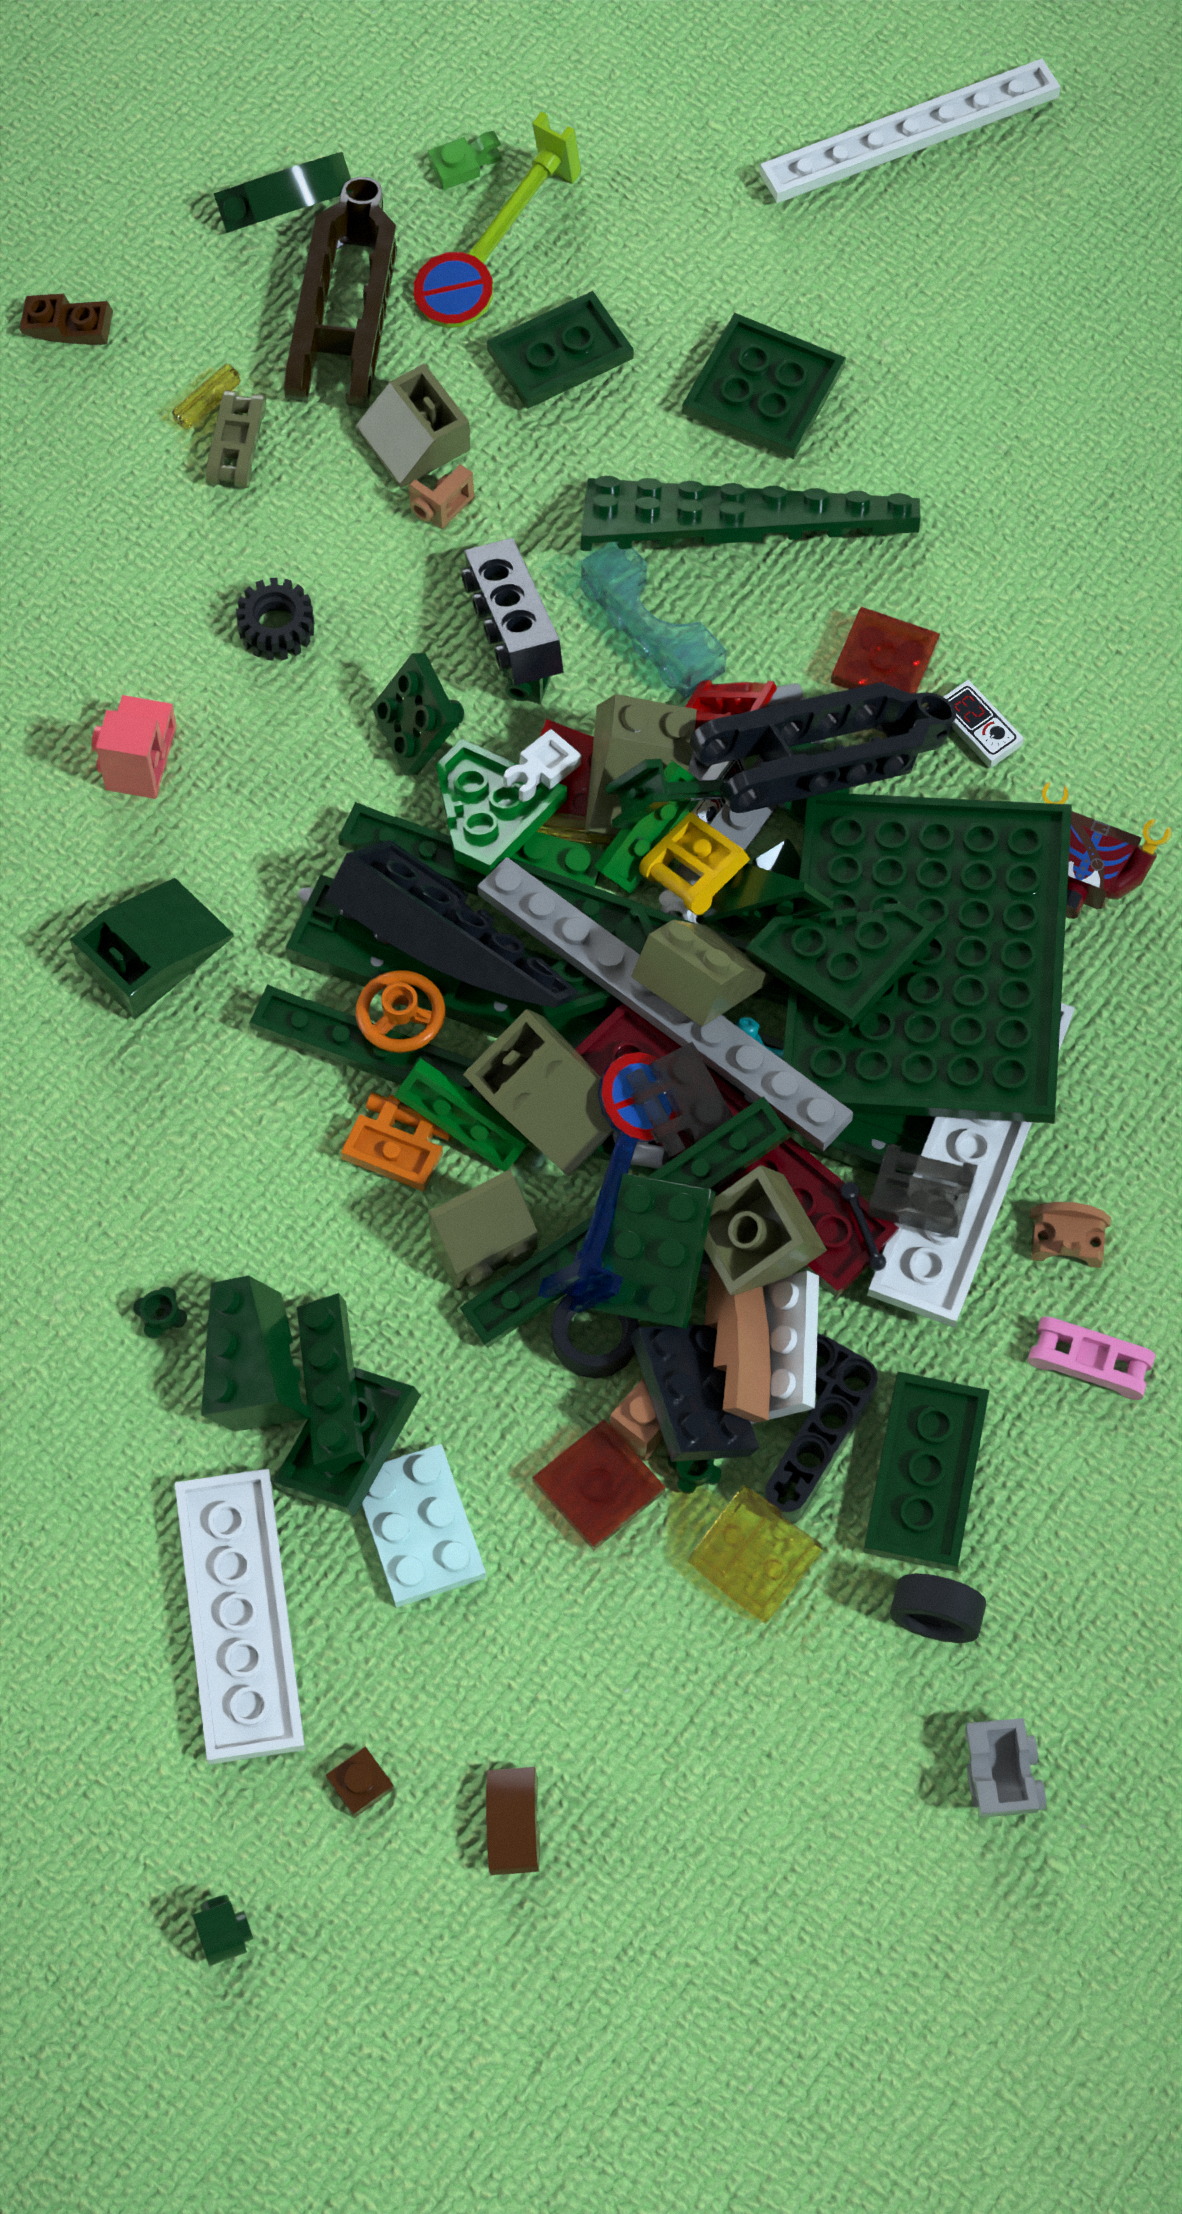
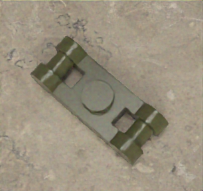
M223 391L206 467V483L220 485L221 481L234 482L235 487L249 488L260 427L266 411V395L252 394L251 397L238 396L237 391ZM236 412L247 413V416L236 414ZM224 458L238 459L236 466L224 465Z

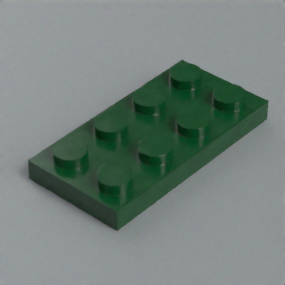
M897 1372L863 1553L953 1572L957 1571L989 1390Z

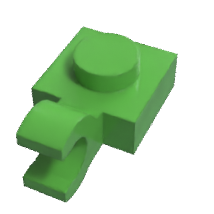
M495 131L481 134L470 146L465 137L428 150L429 161L443 190L480 177L479 166L493 164L502 159L497 148L500 146V141Z

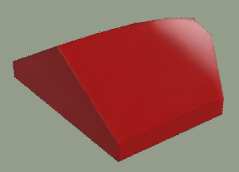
M710 680L700 681L685 707L697 709L696 730L702 724L713 719L766 708L777 687L774 681H767V683L733 682L712 684Z

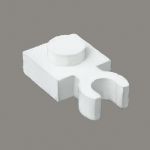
M550 729L520 753L519 763L521 765L511 766L505 771L503 786L508 788L515 782L525 783L519 789V799L522 802L528 801L535 795L536 786L540 782L551 789L581 765L582 755Z

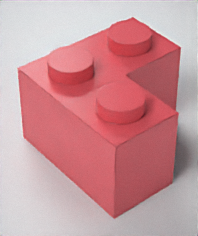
M122 695L118 711L106 710L102 726L96 725L92 736V751H96L98 755L97 772L102 773L106 790L152 799L157 798L177 726L173 704Z

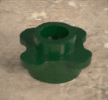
M162 1287L159 1290L149 1292L144 1298H139L135 1301L133 1310L135 1315L142 1318L145 1324L144 1333L147 1337L158 1339L164 1331L172 1327L181 1328L185 1325L187 1314L184 1310L179 1309L174 1289ZM162 1309L165 1312L164 1315L157 1316L156 1311Z
M670 1455L668 1456V1466L675 1470L679 1479L677 1487L682 1493L692 1494L696 1487L704 1484L715 1485L721 1479V1469L714 1465V1459L672 1462ZM692 1464H697L699 1466V1469L697 1471H692L690 1469V1466Z

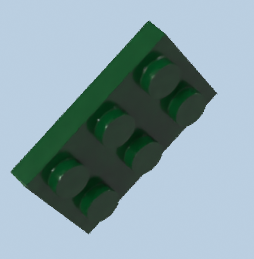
M593 291L487 340L488 353L526 409L624 364L634 357L633 347Z
M623 1173L594 1310L687 1329L716 1192L711 1189Z
M354 1367L365 1459L321 1473L314 1466L308 1419L273 1481L281 1491L355 1516L421 1397V1394L412 1385Z

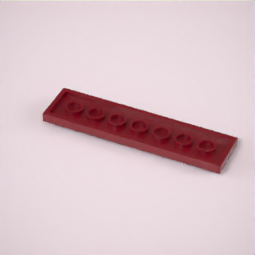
M624 1003L575 1049L602 1079L612 1062L629 1053L642 1052L658 1057L671 1067L680 1081L684 1096L682 1117L673 1131L663 1138L651 1141L657 1146L668 1147L672 1159L751 1105V1103L690 1052ZM790 1137L714 1190L716 1192L715 1195L718 1196L760 1165L784 1174L827 1251L802 1269L818 1275L819 1283L837 1298L869 1265L870 1254L849 1202H845L841 1198L840 1192L845 1182ZM859 1195L857 1198L877 1250L881 1253L886 1244L897 1234L899 1227Z

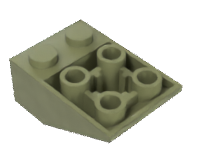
M528 1009L463 1074L502 1116L567 1176H570L618 1128L605 1110L602 1098L603 1079L544 1016Z

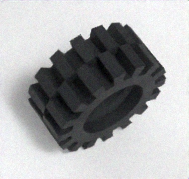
M270 578L271 585L265 586L262 579L256 582V591L249 586L244 590L245 598L240 596L237 602L236 617L240 639H243V645L247 650L252 647L253 655L260 657L264 651L266 660L274 661V654L280 653L281 661L286 660L290 650L297 656L301 653L300 644L307 648L311 642L310 636L314 635V615L311 599L308 593L304 595V589L299 584L293 589L291 580L284 579L283 585H278L277 578ZM273 610L286 611L292 616L290 623L275 629L262 626L259 620L263 614Z

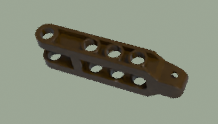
M356 177L347 181L342 188L339 202L315 217L285 372L284 392L286 399L308 400L317 352L351 356L352 376L350 394H346V405L366 408L369 406L398 250L395 238L396 224L383 211L382 187L373 178ZM346 244L367 246L374 251L370 252L369 284L364 285L363 316L362 319H358L356 329L323 325L337 249Z

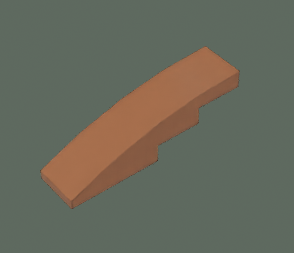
M711 1261L704 1325L717 1330L713 1367L726 1372L723 1410L754 1423L769 1421L771 1365L769 1327L763 1288L761 1286L735 1296L730 1295Z

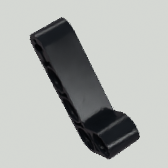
M817 1334V1355L821 1356L827 1364L816 1368L815 1393L820 1395L815 1404V1409L811 1410L770 1477L765 1489L763 1500L764 1512L771 1522L780 1526H790L798 1522L804 1515L870 1406L878 1382V1373L874 1364L821 1334ZM850 1377H856L864 1381L867 1387L861 1391H853L843 1381ZM826 1415H835L843 1421L844 1425L838 1429H830L825 1427L820 1419ZM803 1453H812L820 1459L821 1463L814 1468H808L801 1465L797 1457ZM792 1480L797 1484L793 1500H788L785 1505L780 1504L777 1501L778 1497L783 1498Z

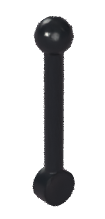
M847 1182L841 1188V1198L845 1202H849L870 1254L868 1260L870 1268L874 1271H881L885 1268L887 1261L885 1256L877 1250L858 1202L859 1187L853 1182Z

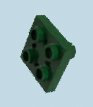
M412 653L371 706L404 775H418L453 730L459 727V723H462L464 718L462 704L458 700L448 699L426 653Z

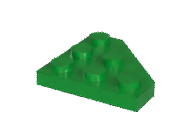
M461 739L436 763L437 777L455 861L488 876L506 857L510 859L567 801V786L558 783L549 789L540 782L536 786L535 795L528 801L522 802L519 799V789L525 783L515 782L508 788L503 786L505 771L511 766L518 764Z

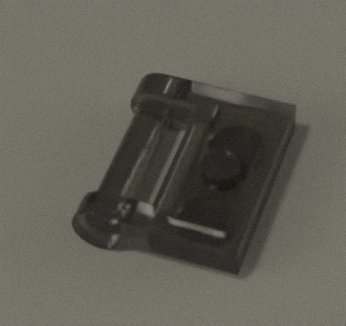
M888 1143L870 1200L868 1216L958 1238L975 1183L978 1165L964 1162L963 1166L904 1152L902 1151V1146ZM897 1169H901L913 1173H918L958 1183L957 1187L915 1176L898 1173L896 1171Z

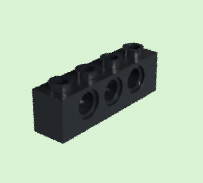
M509 538L464 550L467 567L461 569L462 582L467 594L474 593L472 594V603L477 618H485L483 620V628L488 644L496 643L494 652L500 671H508L514 686L564 673L560 639L514 539Z

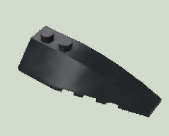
M387 840L346 853L325 898L338 907L341 915L350 920L359 921L372 930V935L378 941L387 945H393L426 965L470 985L513 999L552 1008L559 1007L576 999L579 992L542 959L536 957L527 958L523 954L524 944L513 934H503L496 931L492 927L495 918L485 909H478L477 913L465 903L468 895L461 888L393 841Z

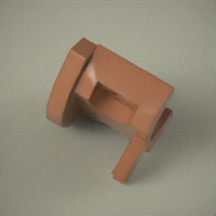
M1075 1202L1043 1203L1030 1208V1218L1034 1219L1031 1260L1044 1261L1048 1257L1062 1255L1080 1258L1088 1263V1267H1102L1105 1228L1111 1226V1217L1107 1213L1093 1206ZM1042 1236L1046 1238V1240L1041 1241L1038 1237ZM1094 1242L1098 1244V1247H1093L1090 1243Z

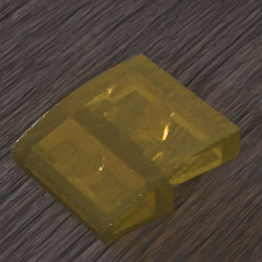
M743 1484L688 1557V1562L723 1593L766 1624L823 1549L820 1542L783 1518V1513L779 1508Z

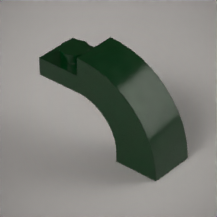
M339 152L216 192L214 197L226 233L338 197L341 195L344 184L351 179L343 152Z

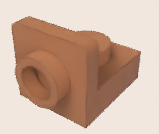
M460 464L450 475L442 476L436 483L433 491L414 479L409 484L412 511L421 520L426 522L430 520L443 529L474 498L473 473Z

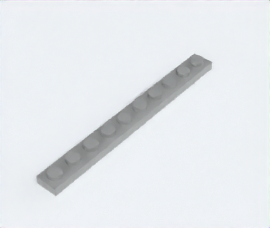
M508 857L477 886L478 895L754 1101L764 1096L781 1121L820 1150L824 1151L852 1121L853 1111L724 1016L720 1015L702 1027L633 979L631 975L640 956L637 952Z

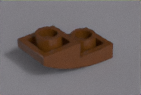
M64 293L26 296L20 331L27 336L54 342L87 345L107 344L113 310L108 301L69 303Z
M535 1767L487 1771L486 1824L490 1876L539 1872L540 1828L537 1821L538 1776Z

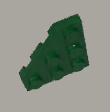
M902 903L885 904L882 910L856 912V908L819 912V917L794 920L792 915L774 917L746 947V956L851 1028H854L936 937V926Z

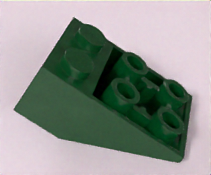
M173 878L103 911L71 937L70 942L76 963L136 1020L234 937V934L176 878Z

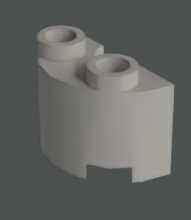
M1024 1718L966 1723L965 1740L968 1741L970 1764H967V1773L972 1803L974 1807H978V1817L1038 1813L1039 1810H1045L1046 1795L1043 1781L1035 1780L1030 1769V1765H1037L1038 1763L1037 1743L1034 1735L1027 1736Z

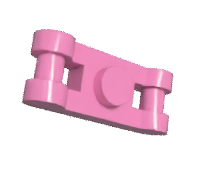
M1053 1317L1040 1318L1036 1330L1039 1339L1037 1345L1031 1347L1027 1362L1030 1365L1042 1370H1055L1115 1390L1120 1395L1129 1399L1140 1400L1144 1397L1147 1387L1144 1377L1146 1371L1152 1369L1156 1357L1153 1351ZM1063 1341L1071 1344L1069 1353L1066 1354L1055 1350L1057 1342ZM1116 1359L1127 1363L1128 1369L1126 1373L1113 1369Z

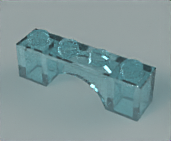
M609 542L581 561L580 587L584 595L591 602L597 601L601 605L611 625L616 630H623L628 635L637 654L644 660L649 659L658 669L659 676L664 684L670 689L675 688L684 699L694 693L700 681H713L725 673L727 650L701 621L689 624H673L653 616L640 600V595L646 587L647 562L633 547L632 549H619L617 542Z

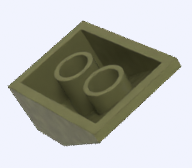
M615 694L597 705L586 833L614 838L617 836L622 828H613L612 819L622 813L619 795H607L605 786L645 759L661 758L663 770L666 769L671 761H674L688 771L693 754L690 738L695 731L697 709Z
M671 920L648 935L631 977L694 1022L704 1027L770 983L774 975L750 960L744 952L705 925Z

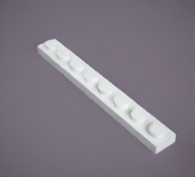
M1039 59L761 163L759 174L776 203H780L1059 97L1061 87L1044 60Z

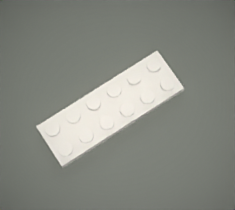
M269 1469L175 1482L208 1764L305 1750Z

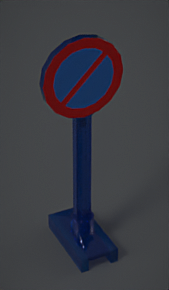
M636 1052L622 1055L606 1067L599 1080L598 1100L601 1112L611 1128L618 1133V1137L581 1251H577L572 1264L543 1278L538 1293L539 1296L545 1299L559 1292L574 1297L570 1310L576 1313L583 1312L618 1295L623 1277L601 1267L603 1263L601 1254L615 1214L623 1173H628L637 1142L645 1143L663 1138L675 1129L682 1117L684 1096L679 1079L670 1066L658 1057L650 1054Z

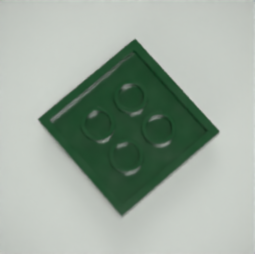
M734 313L684 400L682 414L794 459L845 367L846 357Z

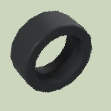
M599 1285L579 1287L564 1296L554 1310L551 1325V1339L554 1352L563 1366L578 1376L594 1379L612 1376L628 1365L635 1354L630 1336L639 1327L637 1319L617 1316L621 1322L623 1333L616 1349L608 1354L594 1356L583 1354L574 1348L568 1336L569 1322L578 1312L595 1308Z
M907 1574L898 1579L890 1615L891 1619L900 1627L920 1636L943 1642L967 1643L979 1637L986 1609V1598L972 1587L949 1578L930 1574Z

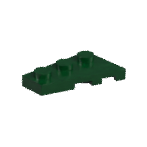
M642 902L630 910L629 916L616 926L612 927L609 925L605 928V930L639 955L642 952L648 935L654 932ZM562 959L551 968L579 993L575 1000L556 1008L539 1006L544 1017L553 1025L621 1001L565 959Z

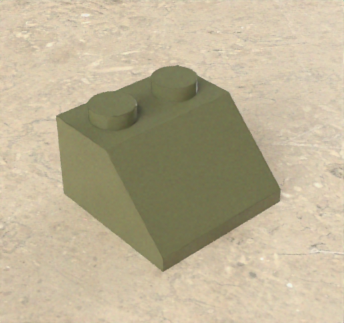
M760 1165L714 1199L704 1249L730 1295L735 1296L790 1277L827 1251L784 1174Z
M510 1169L428 1211L431 1246L457 1290L467 1285L476 1287L483 1284L493 1276V1271L507 1264L516 1266L525 1262L533 1255L534 1250L538 1248L536 1227Z

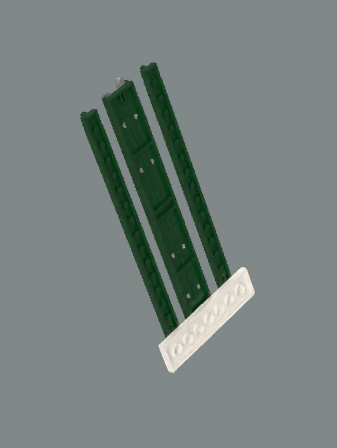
M355 802L338 837L340 846L355 851L391 840L463 891L479 896L477 886L487 876L455 861L449 835ZM510 858V860L604 929L609 925L612 927L616 926L629 916L630 910L640 904ZM320 874L314 889L302 888L299 890V900L305 907L285 947L287 959L363 987L375 977L386 972L407 970L419 973L431 980L441 992L445 1003V1017L497 1036H501L526 1009L544 1016L539 1004L513 999L470 985L426 965L393 945H387L378 941L372 935V930L359 921H353L341 915L338 907L325 898L334 880L333 878ZM643 905L654 931L671 920L693 923ZM711 929L746 954V947L750 944L749 942ZM524 947L523 954L527 958H540L550 967L560 961ZM774 976L770 983L752 995L787 1007L789 985ZM268 984L249 1022L250 1028L400 1085L421 1058L494 1108L463 1075L475 1060L429 1043L417 1050L403 1053L380 1049L365 1038L358 1027L355 1016L309 999L306 1000ZM410 985L417 993L418 1007L432 1011L431 1002L427 995L419 988ZM383 988L382 990H380L379 993H383V991L385 990V988ZM623 1002L553 1024L552 1026L576 1049ZM1061 1003L1059 1050L1075 1007ZM390 1030L385 1035L393 1039L410 1038V1036ZM758 1032L765 1046L783 1050L784 1041ZM703 1063L718 1077H720L724 1082H726L731 1088H733L737 1093H739L743 1098H745L749 1103L753 1104L755 1102L752 1098H750L736 1086L731 1084L729 1081H727L725 1078H723L721 1075H719L717 1072H715L713 1069H711L709 1066ZM853 1112L852 1121L822 1151L782 1121L790 1132L791 1138L802 1147L909 1186L898 1215L876 1208L899 1227V1231L881 1252L885 1256L887 1263L884 1269L875 1272L867 1296L955 1328L1032 1122ZM613 1133L591 1154L647 1176L658 1170L656 1168L627 1163L622 1158L614 1142ZM651 1140L647 1141L650 1145H656Z

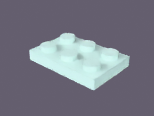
M442 1444L384 1462L362 1502V1507L395 1607L404 1606L485 1579L486 1571Z

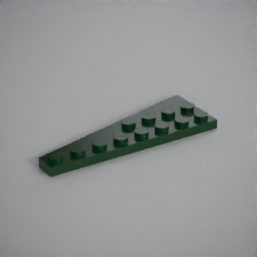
M600 476L596 479L588 478L580 551H592V543L617 542L619 549H632L633 541L653 540L658 543L659 547L673 546V544L681 542L683 538H692L693 542L703 543V545L763 541V534L787 532L789 540L802 539V532L820 530L827 533L828 537H842V535L856 528H860L863 533H871L872 535L918 533L921 519L920 498H912L903 493L877 496L869 495L863 491H850L844 494L828 493L820 488L794 491L786 490L780 486H767L761 489L745 488L737 483L711 486L703 485L697 481H683L678 484L661 483L653 478L628 481L619 480L614 476Z

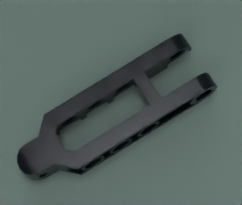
M879 682L713 719L702 724L693 732L690 738V745L701 763L705 765H714L760 755L764 763H760L758 768L740 772L728 782L723 780L719 792L731 811L744 813L910 774L918 753L936 750L944 745L956 719V711L948 700L935 693H908ZM872 728L883 732L887 737L885 739H881L880 736L873 737L871 742L846 748L843 745L835 746L833 751L807 756L805 753L794 756L789 747Z

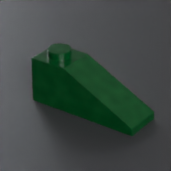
M746 863L712 897V904L704 913L703 919L734 937L763 929L774 917L792 915L794 920L832 910L834 902L803 881Z

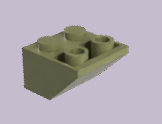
M425 363L390 381L356 425L358 433L400 488L470 451L469 420Z

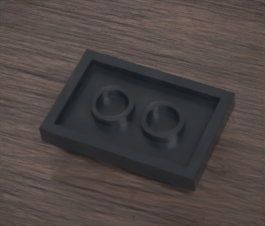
M688 1325L687 1329L672 1326L638 1327L630 1336L672 1462L750 1457L759 1449L751 1422L723 1410L726 1372L713 1367L717 1330L706 1325Z

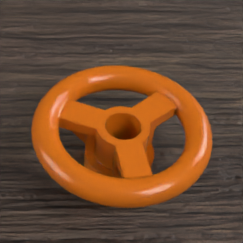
M395 970L375 977L364 987L356 1004V1020L362 1034L373 1045L389 1052L403 1053L422 1048L436 1037L445 1019V1003L441 992L431 980L413 971ZM410 985L419 988L427 995L431 1002L432 1011L418 1007L417 993ZM385 988L381 996L384 1016L372 1025L369 1016L370 1003L374 996ZM397 1005L407 1006V1008L402 1011H397L393 1009ZM408 1022L426 1025L422 1032L410 1038L393 1039L385 1036L396 1025H404Z

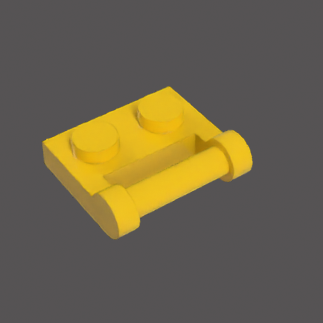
M690 811L642 859L639 865V872L650 882L658 881L681 898L684 907L692 913L701 915L710 908L712 897L750 858L743 848ZM676 858L701 878L694 885H691L669 869L668 864Z

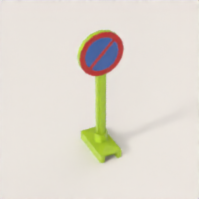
M542 111L532 123L538 152L532 161V168L469 253L445 252L431 258L420 268L414 280L413 296L420 313L427 320L445 328L463 327L478 320L488 310L493 299V279L487 266L484 264L547 177L550 178L554 173L573 184L581 173L575 129L567 126L560 135L550 129L548 114Z

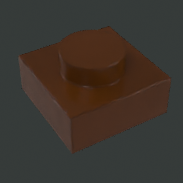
M366 1746L326 1774L328 1782L354 1818L394 1790V1785Z

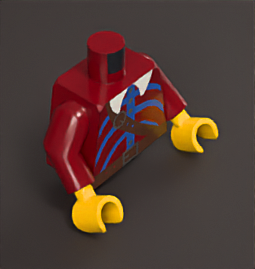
M1050 782L1046 783L1042 789L1044 802L1064 804L1068 798L1067 787L1064 786L1062 799L1052 802L1046 796ZM1071 811L1066 918H1077L1083 904L1095 909H1102L1109 899L1118 900L1141 886L1157 857L1155 852L1157 846L1164 845L1170 840L1172 835L1171 828L1167 827L1164 836L1160 840L1154 841L1150 836V830L1154 826L1156 819L1148 821L1143 828V837L1146 841L1143 845H1140L1142 837Z

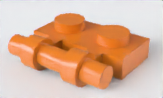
M372 1092L368 1098L366 1109L379 1113L377 1120L359 1114L341 1151L342 1159L425 1192L443 1155L442 1146L429 1141L433 1136L450 1141L452 1136L405 1105L394 1095L390 1094L387 1098ZM396 1121L416 1128V1131L412 1135L392 1126Z

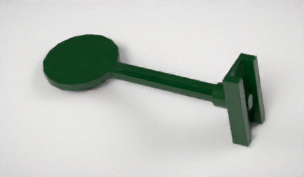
M814 743L789 747L794 756L803 753L811 756L829 751L821 745ZM661 758L645 759L605 786L607 795L618 794L622 813L612 819L613 828H628L669 802L724 799L719 792L723 780L667 782ZM849 788L842 789V790H838V791H833V792H829V793H847V794H849ZM807 798L778 804L789 818L805 826Z

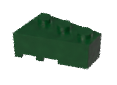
M249 1275L211 1283L201 1416L234 1432L311 1418L309 1407L302 1402L298 1382L302 1380L300 1369L293 1364L289 1345L293 1343L282 1293Z

